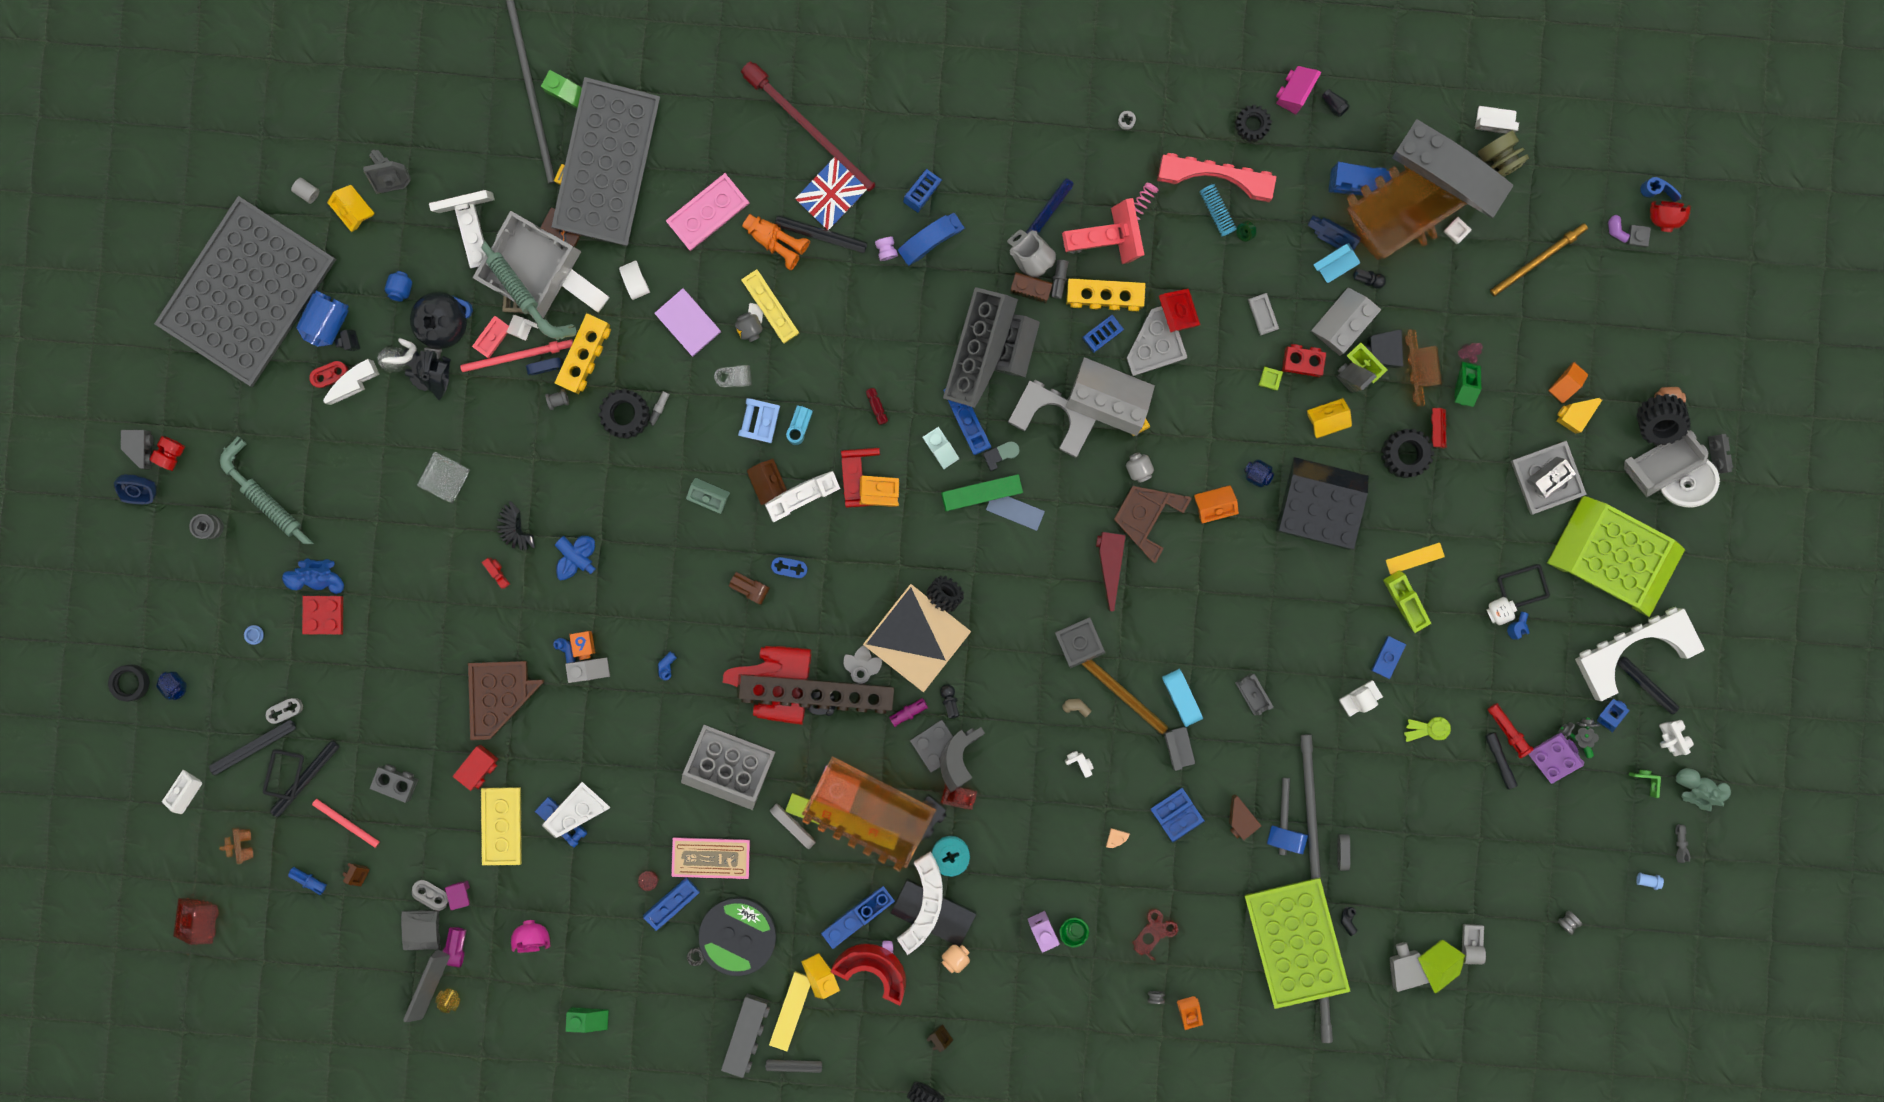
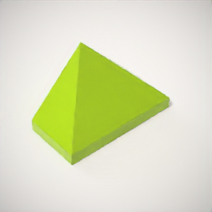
M1362 343L1358 344L1347 355L1353 363L1377 376L1372 383H1375L1387 371L1386 367Z

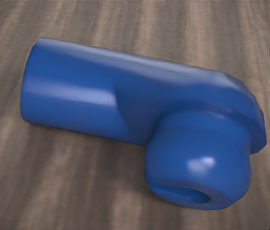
M564 638L556 639L553 646L555 649L565 653L566 663L576 662V658L573 657L571 642Z
M671 651L658 663V674L663 680L671 678L670 664L677 659Z

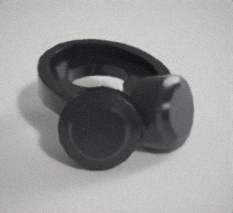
M820 692L811 694L812 699L820 696ZM831 693L830 699L835 701V696ZM811 704V707L807 709L816 715L826 714L831 716L836 706H830V709H815Z

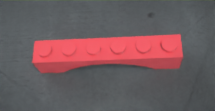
M1167 153V155H1163L1161 158L1157 181L1178 184L1192 177L1214 176L1237 185L1250 199L1270 202L1273 198L1277 176H1273L1271 172L1261 171V173L1253 172V169L1243 167L1241 170L1234 168V165L1231 164L1220 166L1215 165L1216 162L1210 160L1199 162L1194 157H1185L1184 159L1179 158L1177 154Z

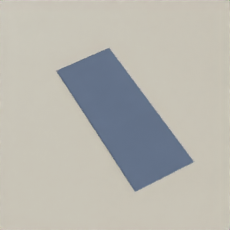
M1011 497L989 501L986 508L989 512L1036 531L1045 512Z

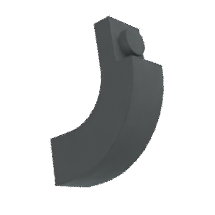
M981 727L977 730L972 728L965 733L963 730L959 731L947 742L942 751L940 759L941 774L950 792H953L972 779L964 765L963 752L966 746L985 734Z

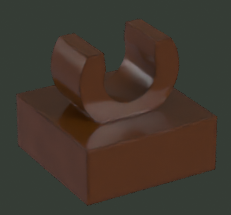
M348 863L350 868L348 872L343 873L345 877L343 881L348 885L361 887L370 869L366 866Z

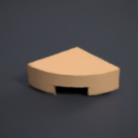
M1111 828L1106 847L1114 848L1120 846L1127 841L1130 833Z

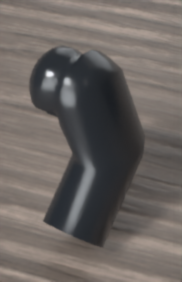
M1346 907L1342 911L1340 922L1348 934L1352 936L1358 931L1352 923L1356 910L1353 907Z

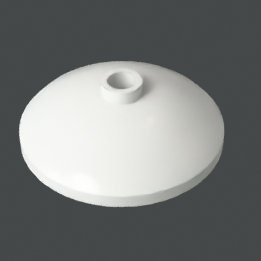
M1707 459L1704 465L1660 489L1666 499L1678 506H1701L1709 502L1717 493L1720 482L1719 474L1716 467ZM1688 484V485H1690L1691 487H1690V488H1686L1684 485Z

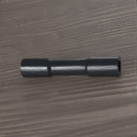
M1496 732L1485 735L1507 790L1517 787L1518 784L1506 761Z

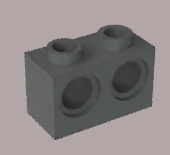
M385 764V766L377 768L369 789L406 803L411 800L419 779L414 778V774L403 771L401 773L396 771V767ZM383 774L389 776L390 781L388 784L383 782ZM401 781H405L407 783L408 787L406 791L401 789Z

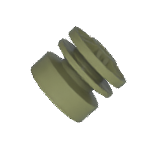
M1513 130L1477 152L1483 162L1493 160L1494 164L1490 167L1493 169L1497 168L1499 170L1498 173L1503 177L1522 167L1530 158L1528 154L1521 158L1518 157V154L1525 149L1523 147L1514 150L1513 147L1519 142V139Z

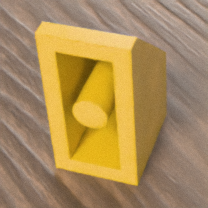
M1597 398L1563 406L1558 412L1559 418L1557 422L1575 434L1581 433L1602 400Z
M819 953L801 961L815 997L825 999L840 991L834 974L830 972L831 969Z

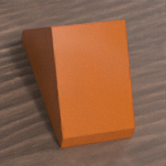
M1573 362L1548 391L1561 403H1564L1583 386L1588 374Z

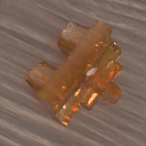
M237 827L232 828L234 844H231L230 837L224 838L225 845L219 848L220 851L226 850L227 857L233 856L232 849H235L236 863L241 864L244 860L253 858L252 847L241 849L240 844L241 841L251 840L250 829L239 830Z

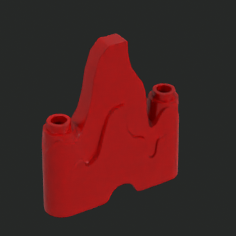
M782 646L761 647L760 659H763L764 663L728 669L724 672L723 683L738 687L739 674L807 679L810 670L811 649ZM760 684L753 688L755 695H759L763 691V687ZM776 686L773 689V695L779 696L782 693V689L780 686ZM794 688L792 691L793 698L799 697L801 694L800 688ZM772 701V705L760 703L754 705L753 716H757V718L803 725L805 707H799V703H792L791 706H782L780 702Z

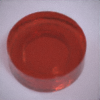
M645 871L639 876L638 884L645 891L653 890L658 884V876L653 871Z

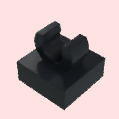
M340 331L341 338L334 340L336 348L341 347L346 351L360 349L356 331Z

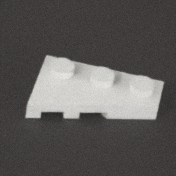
M581 782L542 826L555 838H558L610 809V807Z

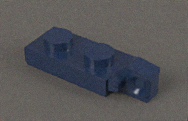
M1313 215L1308 223L1309 227L1315 229L1314 233L1318 235V238L1337 249L1349 243L1354 251L1361 240V237L1326 218L1320 219Z

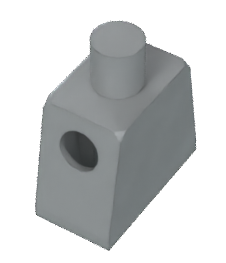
M1407 942L1396 944L1398 955L1390 957L1393 988L1399 992L1429 983L1418 960V957L1421 956L1416 950L1409 951Z

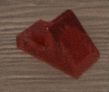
M945 785L940 803L972 810L977 791L959 787L950 792L947 785Z

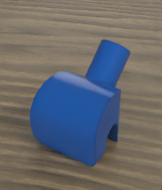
M1521 612L1518 622H1512L1508 626L1507 632L1511 639H1520L1522 635L1530 633L1526 624L1528 613Z

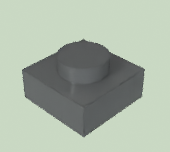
M1629 226L1630 237L1627 245L1648 247L1651 227Z

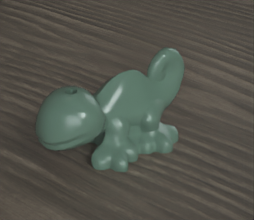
M1685 768L1676 775V782L1692 789V791L1682 794L1683 801L1696 804L1701 810L1711 811L1712 805L1724 807L1723 802L1731 795V789L1727 783H1720L1717 786L1709 778H1700L1699 772L1694 769Z

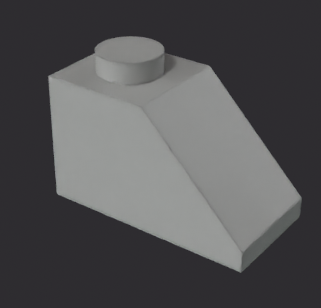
M608 658L566 664L568 683L610 677Z

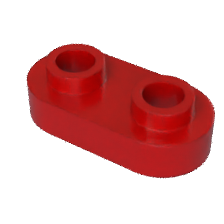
M334 361L313 370L309 379L313 386L325 388L335 384L349 370L346 364ZM338 368L342 370L340 375L336 373ZM321 375L324 376V380L322 382L319 381V377Z

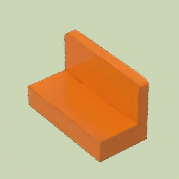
M1231 486L1194 495L1201 523L1239 514L1237 499Z

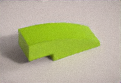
M1399 570L1383 579L1393 600L1414 633L1431 624L1417 593L1412 589L1403 572Z

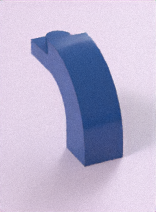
M955 213L948 216L945 215L910 238L898 249V252L909 266L922 259L934 247L962 232L965 228Z

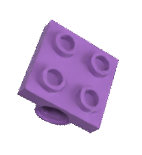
M1561 732L1534 747V750L1529 753V756L1551 784L1584 766V761L1578 755V749L1574 742L1570 739L1567 740Z

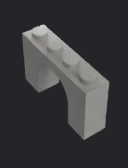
M1034 380V382L1029 381L1008 423L1025 432L1034 413L1040 407L1045 405L1059 406L1067 413L1069 418V430L1059 450L1076 458L1096 420L1065 408L1068 399L1060 397V392L1054 389L1049 391L1043 388L1044 384L1037 380Z

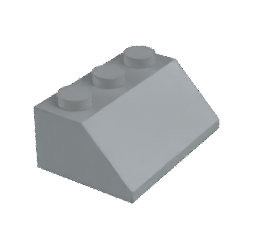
M1347 288L1311 332L1341 356L1381 309L1366 296Z

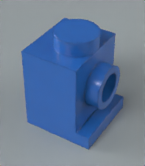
M1613 699L1600 714L1597 722L1613 733L1630 710L1627 709L1623 702ZM1610 713L1616 714V718L1610 715Z

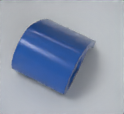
M1658 177L1645 181L1640 188L1642 195L1647 198H1651L1663 190L1673 202L1681 199V194L1672 185Z
M1271 826L1267 844L1304 854L1308 835Z

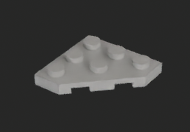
M1162 306L1151 309L1126 358L1132 377L1187 359L1179 331L1170 333Z

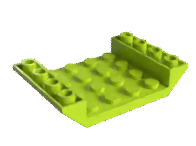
M1582 496L1547 564L1562 572H1569L1626 602L1632 606V609L1650 617L1685 549L1676 540L1616 508L1598 500Z

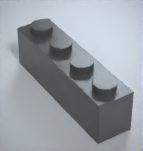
M746 994L721 1071L741 1078L744 1077L745 1072H750L752 1062L749 1059L751 1054L755 1055L758 1043H755L757 1036L761 1037L765 1025L761 1023L763 1017L767 1018L770 1007L767 1004L769 1000Z

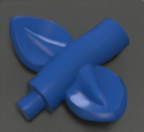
M565 536L557 541L555 547L564 555L556 566L557 578L559 580L572 577L577 572V568H580L582 571L586 570L590 574L596 570L591 565L592 561L587 558L595 550V540L592 537L581 536L574 542V546Z

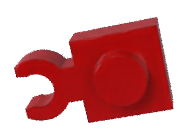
M487 558L481 562L490 575L495 578L501 589H505L510 585L500 570L502 568L501 564L496 559Z

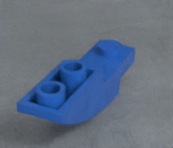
M882 886L839 917L820 934L829 946L834 949L895 901L885 887Z

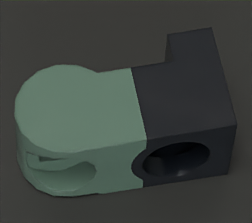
M1007 442L983 453L990 471L998 469L996 463L1017 457L1019 446L1015 442Z

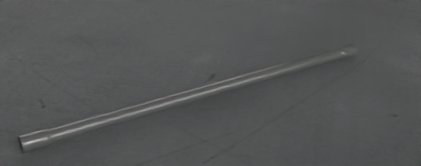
M1312 734L1300 735L1301 752L1303 754L1311 879L1319 877L1321 879ZM1329 997L1320 998L1321 1042L1332 1043L1333 1035Z

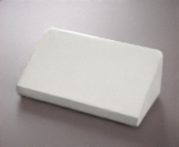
M182 770L162 803L171 812L183 814L201 787L202 782L187 771Z

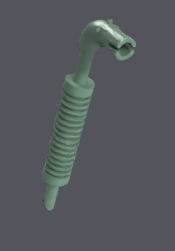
M484 240L481 249L488 257L486 260L487 265L497 276L524 314L530 313L536 321L538 329L546 336L556 340L575 336L576 328H571L574 325L569 324L556 327L550 325L546 319L542 318L536 310L538 306L537 301L529 293L500 252L494 253Z
M237 436L227 448H223L224 451L220 456L222 470L227 475H231L242 486L240 492L251 500L259 510L265 513L276 526H279L288 537L294 535L303 544H314L299 530L301 524L287 513L253 479L247 481L236 470L232 461L236 458L235 455L247 445L242 438Z

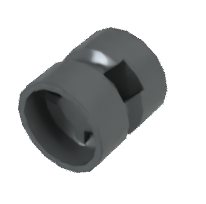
M198 514L191 519L189 524L190 532L199 539H216L222 534L224 529L222 520L218 516L210 514Z

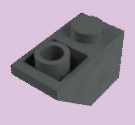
M121 430V450L140 469L151 470L153 462L149 459L152 455L151 446L154 442L151 431Z

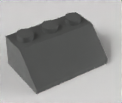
M1013 315L1005 345L994 371L1026 378L1040 324L1039 321L1023 315Z

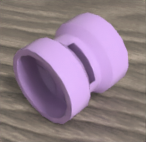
M886 237L875 241L876 248L880 249V261L898 256L897 250L893 247V237Z

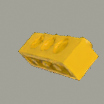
M1068 279L1066 304H1070L1071 308H1082V305H1088L1090 309H1101V306L1109 307V310H1120V307L1128 308V311H1139V308L1142 309L1144 307L1145 283ZM1088 290L1092 296L1090 299H1084L1081 292ZM1107 291L1110 293L1111 298L1103 300L1100 293ZM1120 293H1128L1130 299L1128 301H1122L1120 299Z
M586 313L555 384L577 394L580 391H584L587 385L585 380L595 367L593 362L596 356L599 357L603 350L601 345L604 339L607 340L610 335V324ZM591 333H596L597 335L594 342L588 341V336ZM583 350H588V358L581 360L580 353ZM579 367L581 370L580 375L573 377V369Z

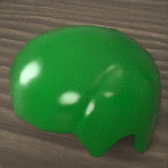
M1077 917L1067 919L1059 929L1061 941L1066 946L1072 948L1083 945L1090 934L1087 923Z

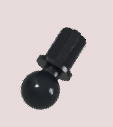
M1356 269L1353 273L1354 279L1363 282L1366 286L1372 285V287L1380 289L1386 283L1384 275L1374 274L1373 271L1367 272Z
M945 684L940 689L941 697L946 699L942 703L946 707L948 718L954 719L959 716L956 704L958 700L953 698L955 695L954 687L950 684Z

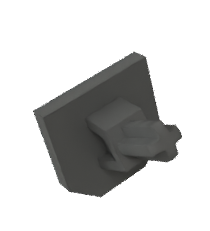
M379 150L371 151L372 153L369 154V157L374 162V165L365 166L363 170L376 194L404 189L411 181L405 165L389 161L387 157L384 158Z

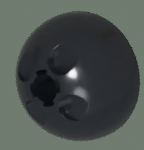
M432 292L422 296L414 304L410 314V326L413 334L422 344L435 349H445L452 347L461 340L466 330L467 318L464 308L453 296L444 292Z

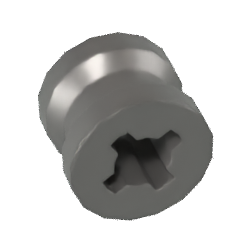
M1569 910L1564 918H1560L1557 921L1570 935L1574 933L1577 927L1583 925Z

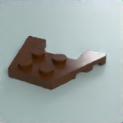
M1132 486L1114 521L1153 563H1156L1164 548L1148 540L1147 536L1165 504L1184 513L1192 498Z

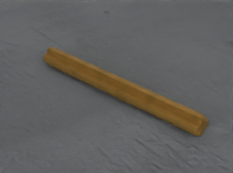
M1092 659L1082 663L1088 671L1160 734H1164L1167 731L1168 726Z

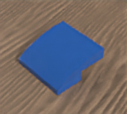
M1183 788L1151 808V811L1172 842H1175L1205 822Z

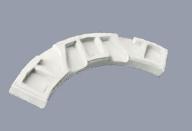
M931 851L914 861L922 881L923 901L921 910L914 923L897 938L907 955L916 950L926 940L938 920L942 906V878Z

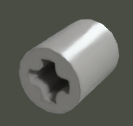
M303 178L297 179L291 188L293 193L309 204L316 200L320 192L319 189Z

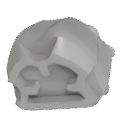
M1019 230L1007 241L1012 246L1010 255H1012L1019 269L1025 275L1034 278L1039 277L1055 263L1056 253L1037 234V231H1030L1027 234L1023 230ZM1022 235V236L1020 237V239H1018L1017 241L1013 242V240H1014L1017 236Z

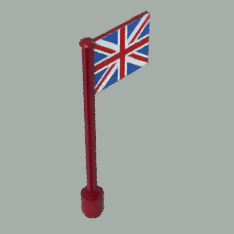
M750 61L741 70L743 78L756 90L759 88L761 90L764 89L834 156L824 169L795 198L829 231L866 191L874 189L875 182L872 183L769 84V75L756 63Z

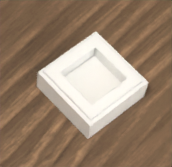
M1457 217L1443 232L1456 244H1459L1472 229Z

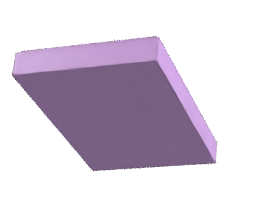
M681 289L655 312V315L692 357L721 333L719 328L684 289Z

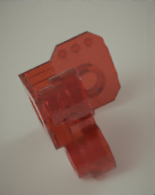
M1154 908L1147 913V919L1150 923L1145 926L1132 943L1135 946L1133 949L1142 956L1145 953L1151 960L1155 961V957L1150 952L1161 938L1175 936L1178 933V926L1172 920L1163 923L1161 911ZM1157 913L1158 917L1157 919H1152L1151 915ZM1168 925H1173L1171 931L1166 930ZM1146 933L1154 936V941L1151 944L1143 942V936Z

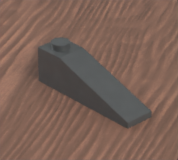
M1353 362L1348 365L1344 363L1337 370L1339 374L1336 376L1351 393L1362 391L1377 377L1374 373Z

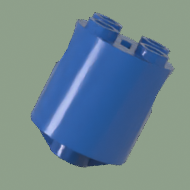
M319 291L312 294L296 327L303 340L317 347L333 344L349 311L347 310L348 305L335 299L331 302V297Z

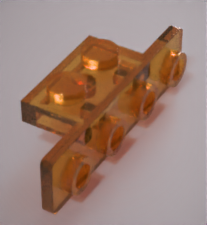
M1411 329L1408 330V335H1406V344L1410 347L1408 362L1412 365L1413 371L1410 374V379L1415 387L1413 401L1417 403V406H1425L1423 387L1442 384L1437 346L1418 349L1416 330Z

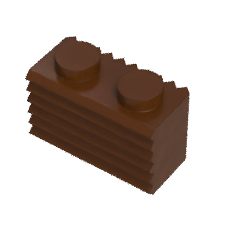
M1016 272L1010 292L1011 294H1018V296L1029 297L1033 301L1036 299V301L1044 302L1045 304L1047 303L1053 283Z

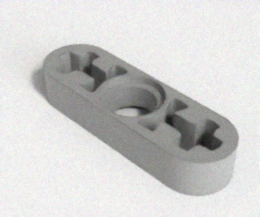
M776 803L770 809L772 815L806 848L810 849L816 843L814 838L785 812L779 804Z

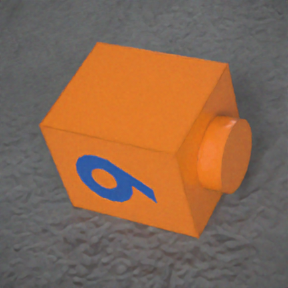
M592 631L569 634L573 657L579 656V660L591 658L590 654H595Z

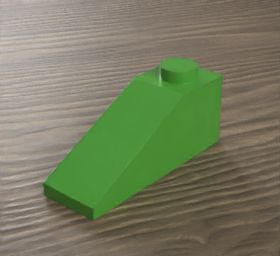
M549 70L541 88L547 94L577 109L582 88Z

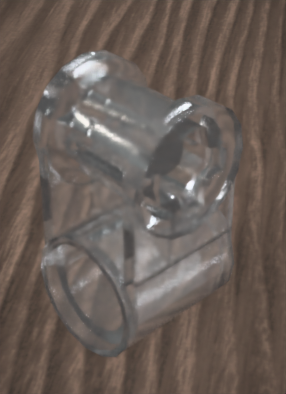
M750 365L720 368L714 374L715 381L720 387H745L752 385ZM723 373L728 377L725 379V382L718 379Z

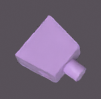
M1045 911L1028 918L1029 925L1042 953L1060 945Z

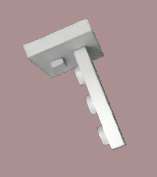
M487 190L429 203L432 212L442 213L455 210L470 268L479 267L486 255L481 249L484 238L475 205L495 200L493 192Z

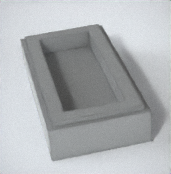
M1267 293L1248 299L1260 336L1278 330L1279 327Z

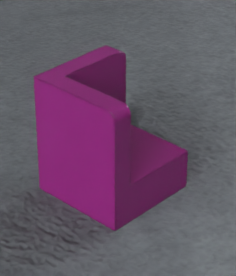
M468 880L449 885L445 888L451 910L470 905L467 889L470 888Z

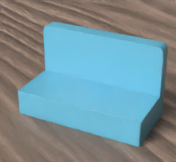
M1348 243L1313 265L1317 271L1321 272L1325 281L1329 283L1360 264V260Z

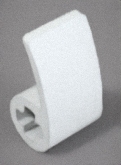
M637 261L619 268L632 300L650 293Z

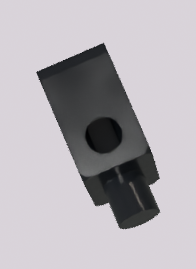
M1402 330L1377 334L1367 338V345L1364 346L1385 367L1400 368L1403 366Z

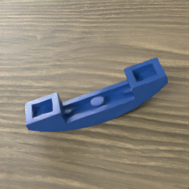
M948 400L973 455L991 448L973 408Z

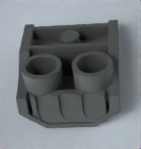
M402 911L403 950L441 949V945H439V911Z

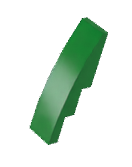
M1018 474L942 492L941 495L945 511H950L1021 494L1023 490Z

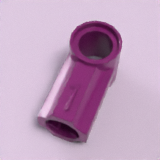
M449 928L446 947L443 949V952L450 955L447 962L448 966L459 968L462 966L465 953L463 947L467 931L463 928Z

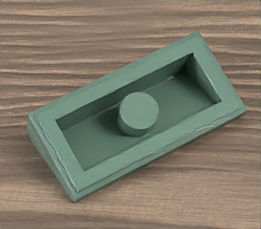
M695 478L690 485L686 499L721 514L730 492Z

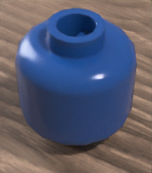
M401 271L390 274L385 285V292L390 299L403 301V299L408 298L410 295L412 280L408 277V274Z

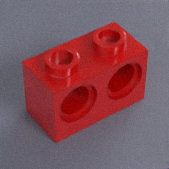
M1291 344V347L1285 348L1282 371L1321 377L1323 376L1326 352H1321L1320 348L1310 347V350L1302 349L1301 345ZM1291 354L1298 355V363H1293L1291 361ZM1310 357H1315L1318 360L1316 367L1310 364Z

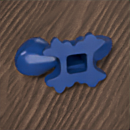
M305 559L298 562L301 568L283 573V583L291 590H300L304 584L314 590H322L328 586L329 590L334 594H339L344 589L342 579L336 573L329 570L334 566V561L329 559L323 561Z

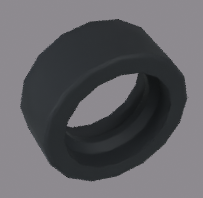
M124 665L112 671L109 676L108 687L113 697L120 701L128 702L143 697L149 689L150 681L148 674L143 668L137 665ZM125 672H133L139 679V688L133 694H125L119 687V678Z

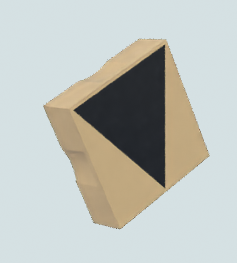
M910 584L863 645L924 692L971 631L945 610L943 612L940 611V607L938 609L935 608L936 605L930 603L931 599L928 600L925 594Z

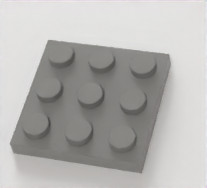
M1567 441L1511 461L1530 515L1587 495ZM1555 457L1566 459L1576 475L1546 498L1535 492L1536 488L1531 486L1527 479Z

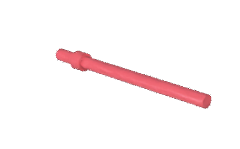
M573 339L562 342H549V345L460 365L461 371H471L549 352L552 354L557 353L562 349L571 348Z

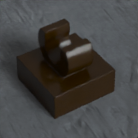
M943 1024L938 1026L927 1038L928 1042L932 1040L935 1045L932 1049H938L939 1052L945 1050L953 1041Z

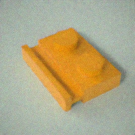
M861 476L860 505L899 506V478Z

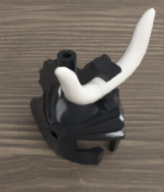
M399 338V343L407 347L400 357H387L381 361L391 364L406 363L412 368L405 371V376L410 377L409 380L412 382V385L423 391L430 390L440 400L447 390L451 359L443 356V361L437 359L436 353L433 350L431 352L429 350L421 351L419 354L416 345Z

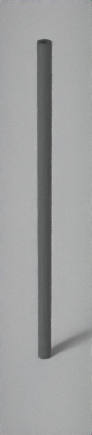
M506 0L548 184L555 183V177L514 0Z

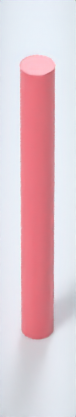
M315 799L312 803L314 807L374 848L379 845L380 841L320 800Z

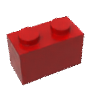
M482 745L476 746L452 777L470 791L475 788L479 789L486 781L483 779L486 774H491L498 766L495 764L498 758Z

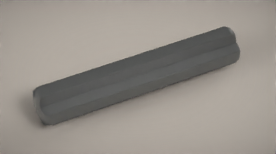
M768 1059L766 1060L765 1069L766 1071L821 1073L822 1062Z

